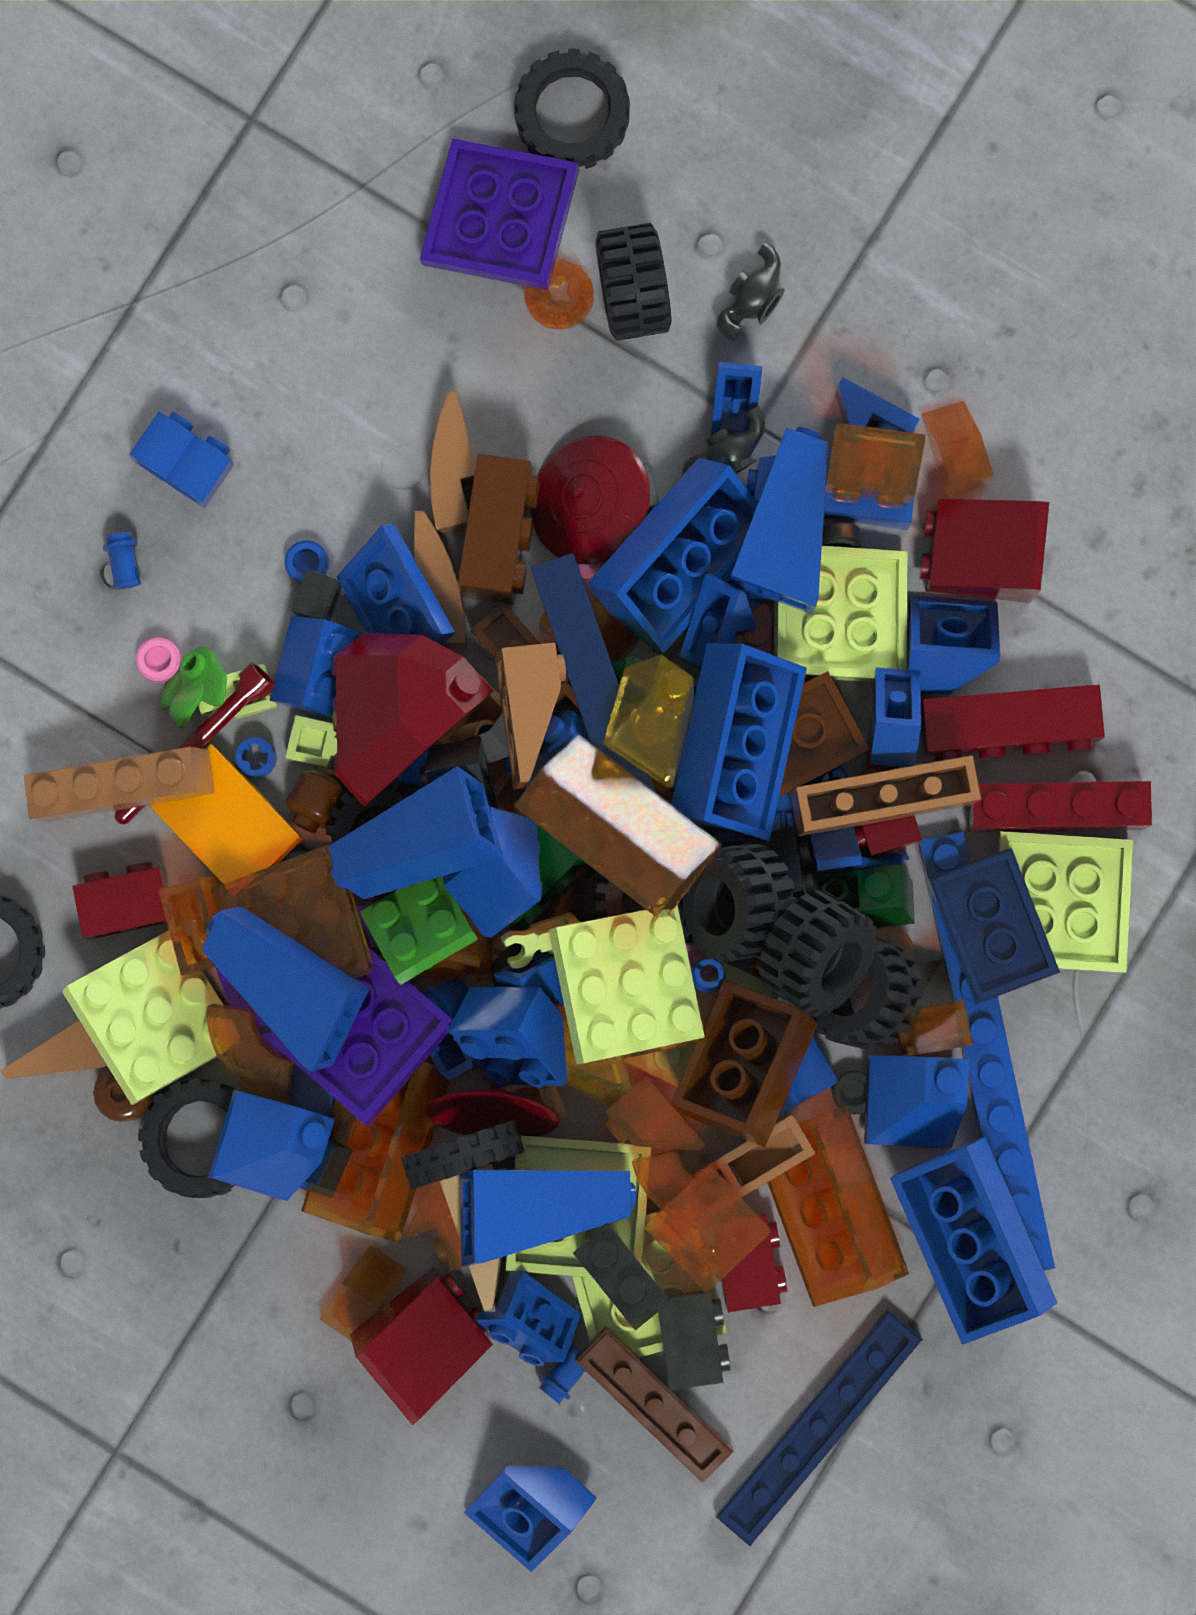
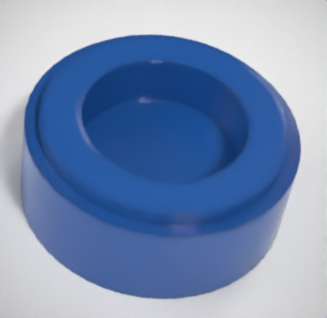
M297 542L286 553L285 569L289 577L299 585H301L307 570L327 575L329 571L328 555L323 547L316 542Z

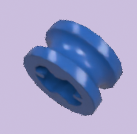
M258 737L247 738L241 742L235 754L236 764L239 769L247 776L253 778H262L270 774L275 768L277 761L276 752L272 745L263 738ZM260 746V751L268 755L267 763L263 764L260 762L262 768L253 770L252 764L244 761L245 753L247 751L252 753L251 747Z

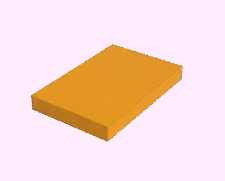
M210 744L206 750H209L215 794L151 804L150 807L237 899L243 900L304 837L215 745Z

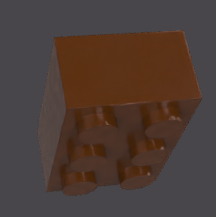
M478 453L458 587L462 598L502 603L504 601L506 604L514 605L515 594H524L527 569H525L526 562L520 560L522 551L530 552L533 536L532 518H527L528 508H537L540 483H538L539 475L532 473L531 461Z
M724 980L703 1028L705 1037L698 1039L670 1104L688 1118L766 1147L818 1023L809 1014L804 1013L793 1005Z

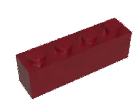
M1100 684L923 699L921 701V730L924 756L935 755V762L960 758L962 757L961 753L979 752V759H993L1005 757V749L1023 748V755H1040L1050 753L1049 746L1067 744L1068 752L1094 749L1093 742H1099L1105 738Z
M1151 781L978 784L981 800L967 806L968 832L1144 830L1152 826Z

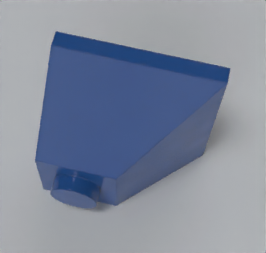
M910 596L907 628V670L920 671V693L951 694L1000 662L998 602Z
M867 1055L864 1144L952 1148L968 1104L969 1059Z
M234 1090L208 1177L288 1201L322 1163L335 1119L296 1106Z
M507 1466L466 1509L464 1514L532 1572L574 1530L597 1497L564 1468Z

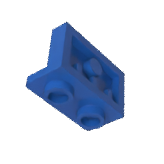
M511 1271L496 1311L479 1312L476 1322L489 1330V1336L493 1340L510 1345L520 1352L519 1358L526 1363L543 1366L545 1362L565 1361L582 1314L524 1271Z

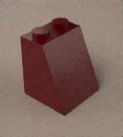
M938 498L934 510L926 511L924 536L931 537L930 553H922L919 579L927 580L926 592L1030 603L1041 591L1050 502Z
M434 1266L350 1333L355 1357L412 1425L420 1420L493 1345L487 1332L488 1330L476 1322L479 1312H481L479 1308L475 1306L469 1310L460 1299L465 1293L449 1272L442 1277Z

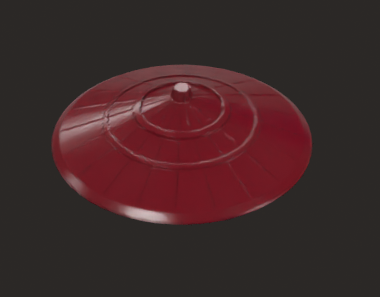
M602 435L580 437L560 447L544 463L538 473L540 489L537 508H530L535 532L543 545L551 553L559 558L573 553L577 564L602 562L609 559L646 518L650 503L648 474L641 459L625 443Z
M490 1084L489 1089L444 1095L430 1102L424 1111L426 1117L437 1126L462 1135H469L515 1120L521 1136L538 1137L550 1133L559 1124L557 1115L547 1106L533 1099L499 1090V1086Z

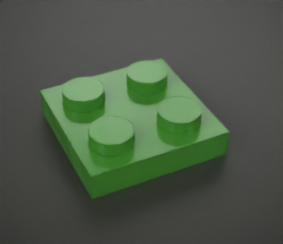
M443 876L400 888L360 911L392 974L400 985L478 940L461 907L444 887Z

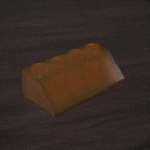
M581 735L573 739L538 772L514 805L519 811L655 917H668L722 845Z
M423 1062L369 1126L361 1122L340 1102L335 1101L330 1117L335 1119L330 1138L353 1149V1152L335 1191L320 1188L311 1182L309 1183L301 1209L302 1212L370 1236L400 1242L417 1189H410L401 1157L430 1147L436 1124L426 1117L425 1107L433 1100L446 1095L450 1083L438 1071L436 1065Z
M845 1105L799 1121L798 1124L816 1154L767 1183L812 1306L815 1307L872 1291L910 1274L848 1106Z

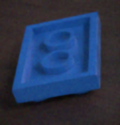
M395 524L381 525L336 576L367 633L423 635L442 646L455 633Z

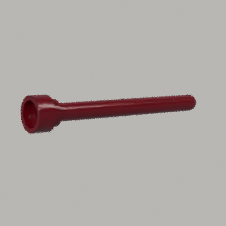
M250 662L238 674L240 680L236 683L237 689L179 748L195 747L203 749L249 701L255 702L258 698L265 699L276 687L275 682L261 667L254 662ZM145 806L116 810L114 815L116 822L121 825L128 824Z

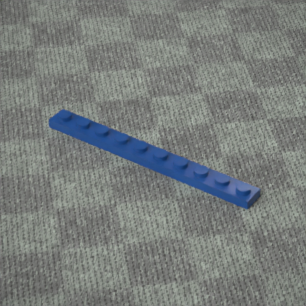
M963 832L925 839L919 842L926 881L970 863ZM927 881L942 957L953 992L954 1002H952L963 1057L964 1059H969L968 1081L980 1138L986 1137L1043 1270L1054 1269V1259L999 999L997 996L975 1005Z

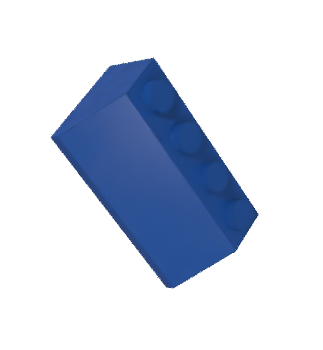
M698 458L586 585L614 618L655 650L664 654L690 624L705 575L711 574L724 582H727L731 577L758 503L729 465Z
M706 644L668 818L704 829L770 841L807 667L744 644Z

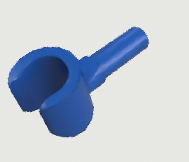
M882 854L880 859L862 857L863 865L860 867L874 868L900 864L903 866L904 860H909L908 854Z

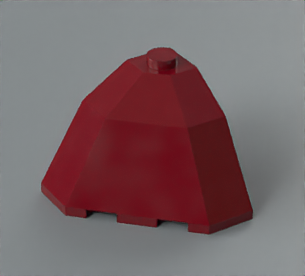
M363 633L332 658V676H336V697L333 699V732H337L334 774L359 802L366 806L391 785L417 758L468 717L494 690L463 656L423 635Z

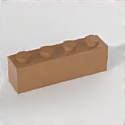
M185 747L24 775L29 819L47 822L215 794L209 750L195 747Z
M973 755L796 787L790 792L798 837L969 806L981 800Z

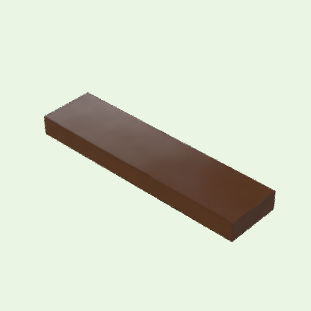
M607 1326L575 1356V1361L702 1483L734 1452L733 1447L674 1390L670 1391L669 1385Z

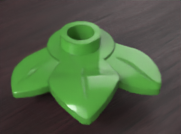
M198 647L186 654L181 661L180 671L169 680L162 692L160 708L163 710L169 709L173 722L182 729L186 727L190 717L201 701L212 706H221L224 702L227 677L213 651L206 647Z

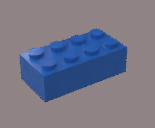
M986 1137L910 1166L890 1177L962 1345L1039 1317L1058 1303Z

